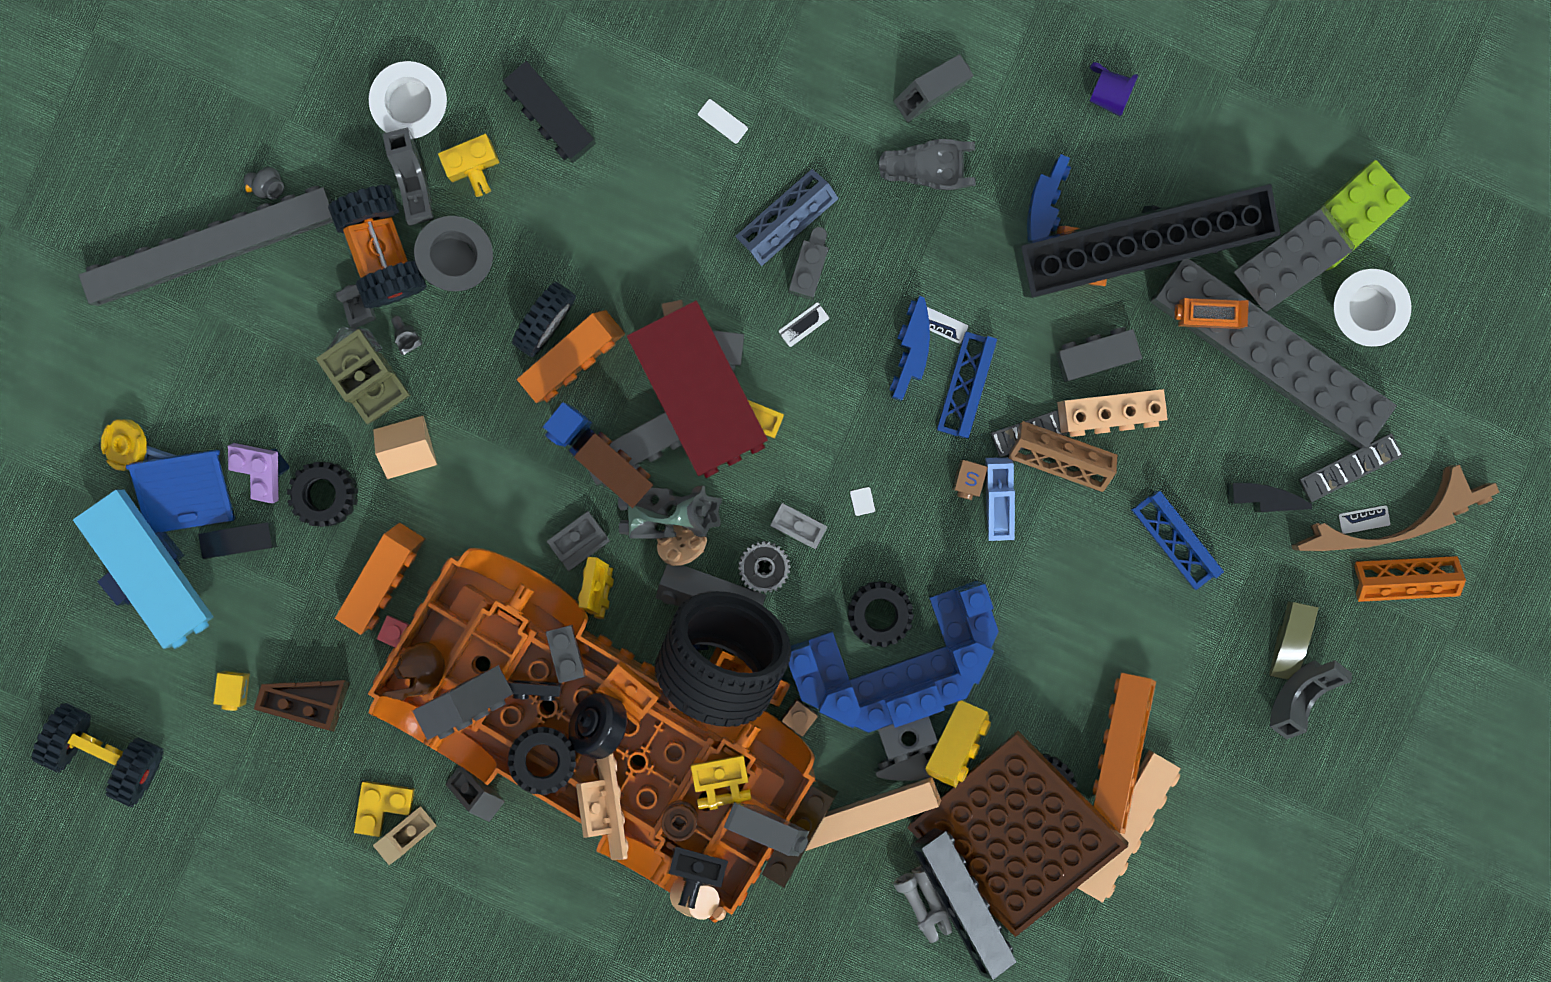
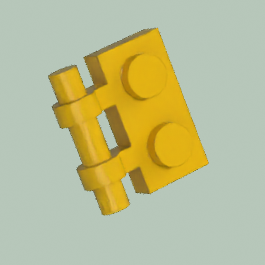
M597 557L587 558V564L583 570L582 590L578 596V607L589 614H594L595 618L604 619L605 611L609 609V589L613 587L614 582L612 578L613 568H610L607 563Z
M744 755L691 764L695 792L706 790L707 797L697 799L699 809L710 808V810L718 809V806L752 800L750 789L739 791L738 784L748 783ZM730 786L731 793L715 794L716 788Z

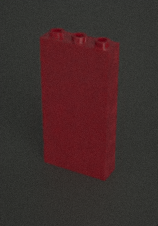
M697 300L627 335L698 476L704 475L706 479L719 472L718 466L726 462L728 466H731L743 460L742 454L750 451L753 455L766 448L764 443L768 439Z

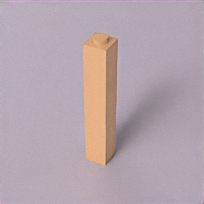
M933 777L828 811L806 851L939 807L941 799Z

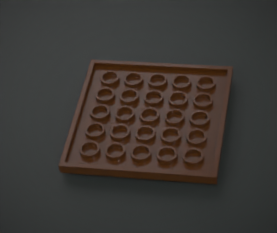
M1018 730L968 772L963 782L959 781L956 788L952 786L940 796L941 803L939 807L922 812L907 827L918 839L934 828L947 831L952 835L955 840L954 847L956 851L963 856L967 863L966 869L969 875L973 876L979 885L977 890L990 905L989 911L1015 937L1124 851L1129 844Z

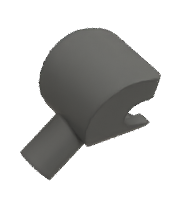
M400 316L391 319L396 330L394 333L395 343L401 355L423 344L422 339L414 328L409 325L405 326Z

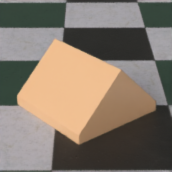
M424 416L373 430L375 454L387 479L438 465Z

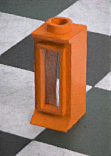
M1183 298L1175 306V320H1178V326L1242 329L1248 327L1249 300Z

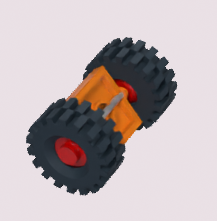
M389 185L363 188L357 192L348 193L347 196H341L338 200H334L331 202L332 204L328 205L336 231L345 234L360 275L356 285L366 309L401 301L427 288L424 277L420 273L416 262L408 261L392 219V216H396L399 213V209Z

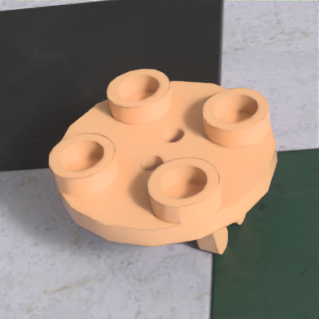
M673 525L676 537L657 539L658 555L665 563L672 566H681L695 560L700 554L704 553L707 542L706 537H698L691 530L680 525Z

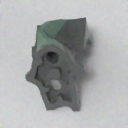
M697 486L692 489L691 494L683 497L674 496L672 489L650 488L633 509L618 497V507L620 510H628L629 519L620 520L619 533L629 535V538L632 539L676 537L673 525H680L691 530L698 537H706L709 528L721 526L718 512L722 499L707 496L705 486ZM654 496H658L659 502L657 504H653L652 498ZM675 505V513L672 516H669V511ZM659 523L665 525L664 531H657L655 528Z

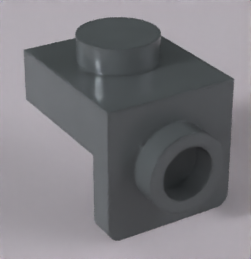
M348 285L342 291L336 293V298L343 303L347 321L351 328L354 329L376 320L374 309H366L364 307L357 285Z

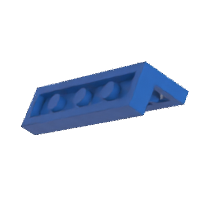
M965 332L937 431L965 439L969 438L997 338L983 337ZM969 339L983 343L981 352L972 358L966 349ZM965 354L968 360L962 363ZM979 357L976 366L973 360ZM970 362L975 373L972 379L964 382L959 374L960 368ZM957 379H959L961 385L955 387ZM972 382L970 390H968L966 384ZM963 387L968 397L964 404L957 407L952 399L953 392ZM951 403L954 409L948 412ZM964 407L963 414L961 415L959 409ZM955 411L960 419L958 431L944 427L946 416Z
M1154 491L1131 509L1194 590L1200 588L1211 578H1217L1224 573L1161 491ZM1150 502L1157 509L1156 520H1148L1140 512ZM1161 515L1165 519V521H1160ZM1150 523H1155V530ZM1159 524H1167L1173 529L1172 540H1163L1158 535ZM1176 535L1180 538L1182 542L1176 541ZM1166 543H1171V549H1169ZM1175 544H1182L1188 548L1187 560L1177 559L1174 555ZM1192 555L1198 562L1192 561ZM1181 563H1187V568L1185 569ZM1191 564L1201 565L1207 572L1197 582L1190 575Z

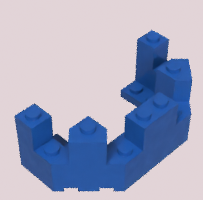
M974 581L929 597L946 646L852 679L848 677L833 632L792 645L789 667L801 700L818 708L820 713L851 728L855 726L869 733L892 724L896 728L944 711V706L966 699L973 684H979L994 653L991 647L999 632L991 611L994 608L986 585L982 582Z

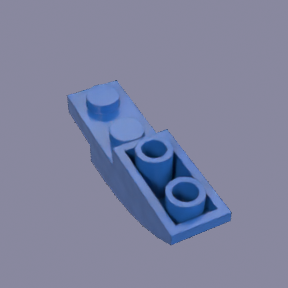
M1060 154L1056 159L1050 176L1047 177L1040 174L1037 178L1029 204L1027 218L1028 241L1048 237L1050 231L1055 232L1061 219L1057 217L1059 209L1050 205L1056 204L1061 190L1057 189L1061 180L1065 181L1071 167L1068 166L1069 157Z
M919 296L917 301H911L906 314L911 316L908 325H902L897 338L902 340L901 347L909 349L908 353L903 352L898 365L902 368L900 376H894L889 391L893 392L891 398L899 401L903 400L911 378L919 381L922 379L927 362L930 323L925 298Z

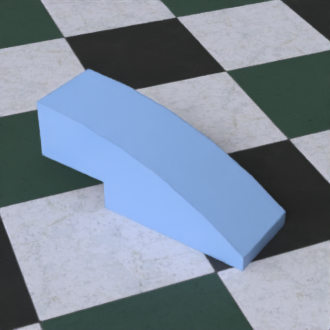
M1008 457L985 458V466L988 467L986 472L988 540H1014V463Z

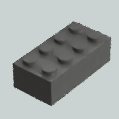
M1322 205L1238 266L1234 273L1266 313L1351 253L1355 245L1327 208Z

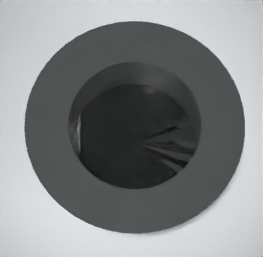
M445 216L433 220L422 229L415 243L414 257L420 273L429 283L447 291H463L476 286L487 276L493 261V250L489 237L475 222L459 216Z

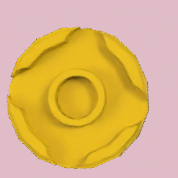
M117 419L104 429L101 437V450L103 454H106L108 459L106 462L115 470L128 471L126 469L127 464L144 460L147 441L143 430L137 423L128 419Z

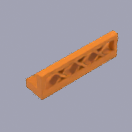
M1458 556L1355 562L1354 566L1359 581L1356 591L1358 602L1456 597L1461 595L1466 582ZM1452 565L1455 573H1446L1439 568ZM1416 567H1423L1430 572L1429 574H1420L1414 569ZM1397 568L1404 572L1402 576H1395L1388 571ZM1364 570H1373L1379 575L1377 577H1365Z

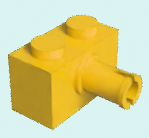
M486 134L438 153L446 175L452 182L468 176L476 197L483 196L480 185L485 194L491 192V188H489L482 170L500 162L491 140Z

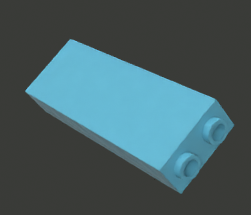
M125 490L113 491L73 519L163 649L169 647L177 649L188 641L186 636L193 631L195 634H198L209 627L207 622L214 618V616Z

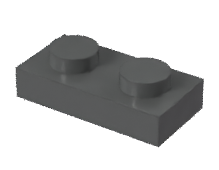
M573 625L547 631L546 636L558 682L563 683L585 677L586 674Z

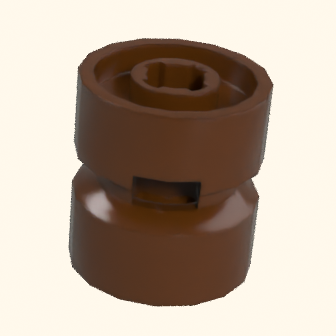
M678 800L666 807L662 817V829L668 838L674 841H683L693 835L698 818L693 805L689 802Z

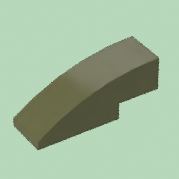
M1287 602L1283 625L1279 626L1269 676L1289 680L1293 674L1301 669L1319 607Z

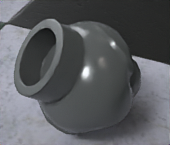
M263 167L257 173L249 172L244 176L243 182L246 186V191L248 193L253 192L259 198L277 199L284 191L281 176L273 167Z

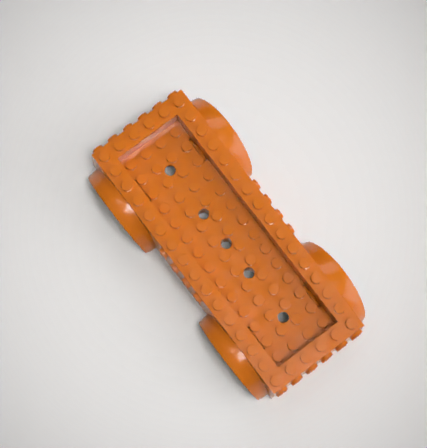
M469 548L463 555L448 558L441 569L442 573L429 588L425 601L415 611L411 624L401 634V640L397 647L389 654L383 670H380L375 677L374 685L368 695L374 698L369 714L393 725L475 775L486 785L494 779L497 773L517 784L513 780L508 767L509 750L515 739L523 732L535 727L555 729L569 739L568 726L574 709L583 698L596 693L595 691L621 661L658 691L661 696L637 725L627 718L624 738L619 747L613 752V757L617 762V784L621 790L620 806L625 817L623 825L624 834L629 846L628 858L615 861L670 892L673 883L679 878L678 876L667 874L674 847L726 860L728 863L721 888L712 887L718 892L719 907L724 908L726 912L733 915L737 906H741L748 894V888L751 883L754 884L762 871L760 868L765 861L770 859L774 849L724 828L733 803L718 806V809L710 810V808L699 809L697 799L706 790L695 792L691 764L744 755L748 783L738 784L739 791L750 789L752 800L742 801V803L757 805L790 821L813 782H816L812 768L815 757L809 746L794 731L767 711H764L754 721L730 727L710 725L691 718L676 708L664 695L656 679L657 673L653 665L646 661L643 664L634 660L635 655L624 648H621L620 651L611 646L613 641L601 634L599 637H596L586 631L585 627L588 616L585 610L578 607L579 603L543 575L509 557L481 548ZM573 625L586 676L563 682L561 696L555 697V700L552 701L555 705V711H546L543 707L544 700H539L538 695H529L528 699L512 698V694L504 699L506 703L504 706L492 712L488 708L490 714L477 721L471 718L473 724L460 731L454 727L455 732L441 740L438 735L427 740L412 711L463 682L486 672L480 671L476 666V661L481 656H485L490 660L491 666L488 670L499 665L506 680L559 683L546 632ZM427 642L433 644L442 653L445 663L444 675L439 685L432 692L424 696L407 697L404 700L393 699L383 695L384 692L409 688L410 679H398L393 671L399 661L400 654L417 643ZM536 745L529 750L526 756V766L535 776L544 777L550 775L558 764L556 752L548 745ZM575 751L576 767L574 768L572 778L569 779L567 784L555 793L533 795L581 823L576 784L599 781L600 778L597 759L589 758ZM634 755H641L645 758L646 763L642 766H637L633 763L632 757ZM730 786L715 789L716 795L731 793ZM678 800L691 803L698 815L697 826L693 835L683 841H674L668 838L662 829V817L666 807ZM601 835L602 838L596 851L611 858L608 835ZM713 916L709 917V919L714 923L718 921L714 919Z

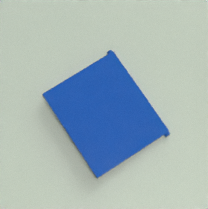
M219 450L147 460L126 465V469H129L141 513L154 533L234 521L235 517L218 457L220 455Z

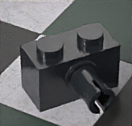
M674 847L667 874L681 877L685 881L678 905L686 907L688 896H690L687 907L695 909L700 886L707 884L721 888L728 861Z

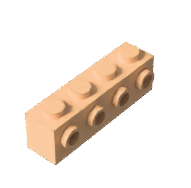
M1164 389L1057 402L1061 433L1069 432L1070 437L1085 435V430L1094 429L1095 434L1110 432V427L1119 426V431L1135 429L1134 424L1143 423L1144 428L1158 427L1159 421L1168 420Z

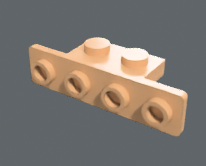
M612 753L606 758L597 759L599 781L576 784L583 838L607 834L611 860H623L628 858L629 846L624 834L623 825L625 817L620 806L621 790L616 778L617 762Z

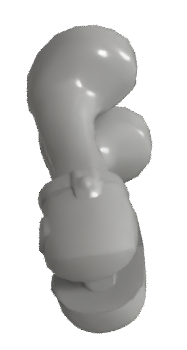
M918 866L911 870L912 874L906 873L898 877L893 882V885L897 892L903 893L910 903L918 920L917 926L919 930H922L930 943H934L939 939L934 924L937 923V926L944 935L952 933V926L949 916L922 866ZM917 883L919 884L927 900V903L930 908L929 912H927L920 898V895L917 890Z

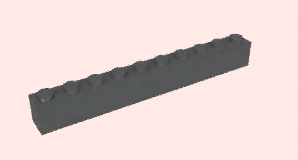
M313 186L306 189L303 195L297 197L294 194L281 198V202L275 205L266 203L256 207L257 211L249 214L247 212L237 213L232 216L230 221L224 223L223 221L212 222L207 225V229L202 231L194 229L183 233L184 237L176 240L174 238L164 239L159 242L157 247L151 249L150 247L139 248L134 251L135 254L125 257V255L110 259L109 264L89 266L85 268L86 272L78 274L88 303L100 306L333 222L328 209V205L332 204L330 193L324 187Z

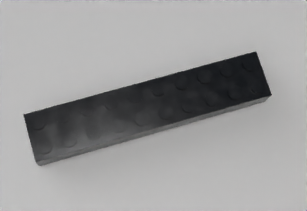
M1257 184L1013 245L1023 295L1024 297L1034 298L1280 236L1281 233L1272 185Z

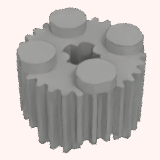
M770 541L757 542V545L752 544L751 548L747 547L748 551L743 552L744 556L741 555L738 567L741 570L739 572V575H742L741 580H745L744 584H748L749 589L753 588V591L758 590L759 593L761 591L767 593L768 590L771 593L773 589L777 591V587L781 588L782 583H786L785 578L788 579L787 574L790 573V564L788 563L790 561L786 559L788 555L783 554L785 552L784 549L780 550V546L776 547V544H772ZM761 560L764 562L768 560L771 563L769 566L771 571L769 573L763 572L761 574L758 571L760 568L758 563Z

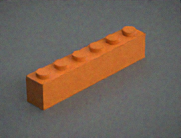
M1121 673L1120 679L1117 678L1115 681L1114 693L1117 696L1115 704H1111L1109 709V719L1112 720L1110 729H1106L1103 743L1106 744L1105 753L1101 754L1099 758L1098 769L1101 770L1099 780L1096 779L1093 786V795H1096L1094 805H1092L1121 834L1126 832L1156 681L1153 679Z

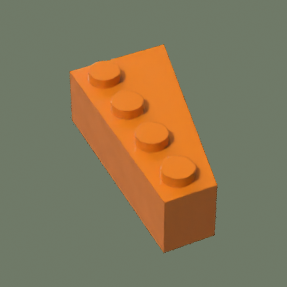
M606 310L592 313L524 372L517 381L535 403L544 400L548 403L559 394L557 389L562 385L566 387L577 378L576 374L582 369L586 370L596 362L595 358L601 353L605 354L625 333Z
M398 523L384 533L335 619L360 635L368 629L372 631L380 619L377 615L391 601L392 596L390 595L392 591L401 584L404 579L403 574L414 562L425 538L402 523Z

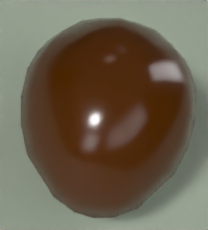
M427 642L417 643L400 654L399 661L393 671L398 679H410V686L407 689L384 692L383 695L393 699L404 700L407 697L424 696L432 692L439 685L444 675L445 663L442 653L433 644Z

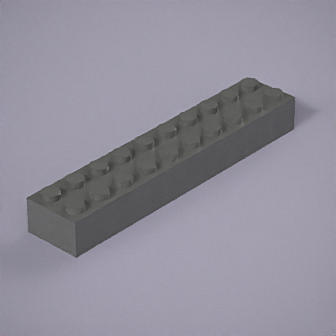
M1185 259L1176 263L1150 302L1175 319V306L1183 298L1237 301L1247 299L1190 259ZM1250 301L1248 304V327L1242 329L1186 327L1358 449L1369 447L1397 407L1395 403ZM1194 306L1193 318L1234 320V308Z

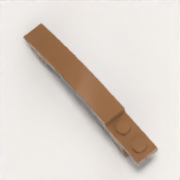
M1450 465L1443 470L1439 490L1429 508L1413 524L1398 533L1377 539H1359L1340 533L1325 523H1316L1311 525L1314 536L1291 546L1293 550L1330 551L1367 548L1414 538L1456 523L1454 515L1467 512L1469 510L1468 506L1477 503V505L1488 503L1493 500V495L1500 492L1496 483H1485L1470 490L1460 465Z

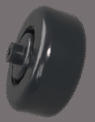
M592 693L583 698L574 709L568 726V738L572 743L571 747L577 753L592 759H603L611 755L619 747L626 732L627 712L624 705L618 699L604 693Z

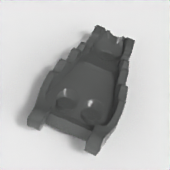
M936 139L922 145L908 147L905 150L885 151L879 160L880 175L887 181H904L937 190H957L976 186V179L974 177L964 178V152L975 151V141L963 142L951 139Z

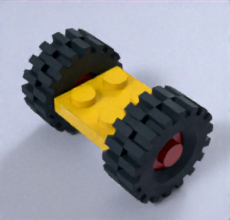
M66 702L60 704V707L55 709L54 714L49 716L48 722L44 724L42 732L37 737L38 741L34 744V751L31 755L33 756L31 758L32 761L59 773L66 768L67 764L69 765L72 757L77 754V750L81 749L116 766L108 780V786L105 790L107 792L105 794L107 797L128 807H134V804L136 805L139 798L143 797L145 790L149 788L150 782L155 777L159 763L163 758V748L140 737L130 742L128 748L124 751L108 744L102 748L103 742L87 735L91 714Z

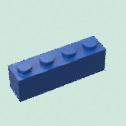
M563 402L543 428L548 431L545 434L548 439L556 445L566 447L567 445L572 446L593 422L573 406Z

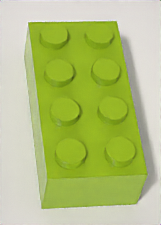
M1374 160L1364 166L1323 205L1356 248L1410 199V196L1380 163ZM1344 258L1339 260L1337 263L1332 265L1327 270L1335 268Z

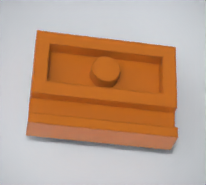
M621 661L595 691L596 693H604L621 701L626 709L627 718L635 725L639 723L661 696L658 691Z

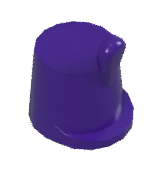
M1093 62L1090 69L1101 75L1090 102L1121 117L1138 74L1127 77L1110 72L1101 64Z

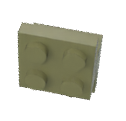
M361 329L356 330L316 358L345 402L354 405L367 425L411 396L383 354L375 351Z

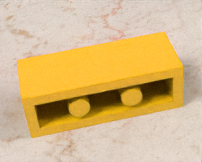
M962 700L958 701L925 768L929 776L955 788L959 781L963 782L969 770L966 766L970 758L975 759L980 748L978 744L981 735L986 736L991 726L987 711Z

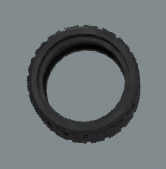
M725 591L699 593L686 599L678 607L655 662L656 679L669 701L691 718L715 726L730 727L747 724L749 721L756 720L767 709L790 662V639L781 622L760 603L746 596ZM693 645H711L729 651L743 660L753 673L735 672L717 666L703 657Z

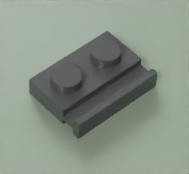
M587 511L550 538L547 543L569 572L611 540L590 511Z

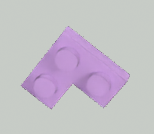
M237 443L228 445V470L250 474L251 499L272 504L279 501L278 452Z

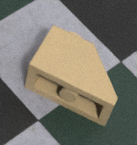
M420 806L373 846L390 865L437 825Z

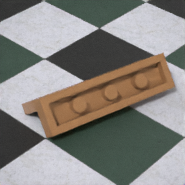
M1022 421L1018 428L1017 441L1009 452L1008 459L1104 492L1116 474L1118 455ZM1022 447L1031 450L1033 454L1024 455L1018 451ZM1050 457L1055 459L1056 462L1049 464L1044 462L1043 458ZM1076 466L1080 468V471L1072 472L1067 470L1066 467ZM1098 474L1104 476V478L1100 482L1091 479L1090 476Z

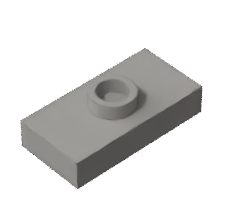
M783 503L780 505L770 525L814 549L817 548L827 529V526Z

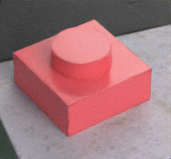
M388 615L377 640L396 648L401 640V634L410 624Z

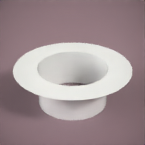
M404 61L388 66L375 78L369 93V107L377 125L386 133L408 127L413 139L431 132L440 123L446 109L447 96L441 79L432 69L417 62Z
M1379 269L1362 270L1348 277L1340 286L1334 302L1335 318L1342 332L1352 341L1365 346L1385 345L1399 337L1408 325L1411 316L1410 296L1404 284L1393 274Z

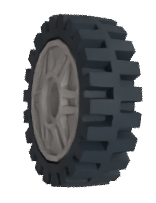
M553 282L543 292L542 296L537 299L535 305L533 304L529 313L526 314L524 320L520 323L512 339V344L530 357L537 355L566 318L574 304L576 295L560 283Z

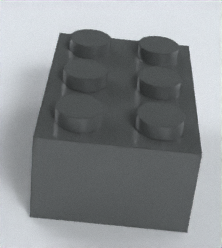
M498 665L452 688L412 712L427 740L437 735L441 740L454 733V727L460 731L473 724L471 718L477 721L490 714L488 708L492 712L506 704L504 699L511 696L513 692Z

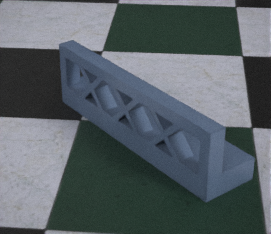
M811 169L735 237L762 266L839 198L829 183ZM814 179L818 182L811 189H806V186ZM797 198L792 206H786L791 199ZM777 215V219L775 221H773L772 223H767V220L770 217ZM758 232V235L751 242L746 240L752 233Z

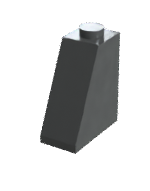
M959 54L915 79L893 102L908 123L963 87L974 75L970 71L968 64L964 62Z
M734 802L724 825V828L788 856H799L805 850L808 843L807 836L809 831L757 805Z

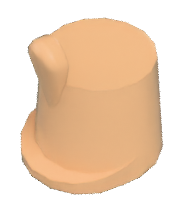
M679 877L673 883L670 891V900L677 911L699 920L707 919L711 916L718 921L725 918V909L719 907L718 892L711 885L704 884L700 886L695 909L687 907L690 896H688L686 907L678 905L685 883L683 878Z

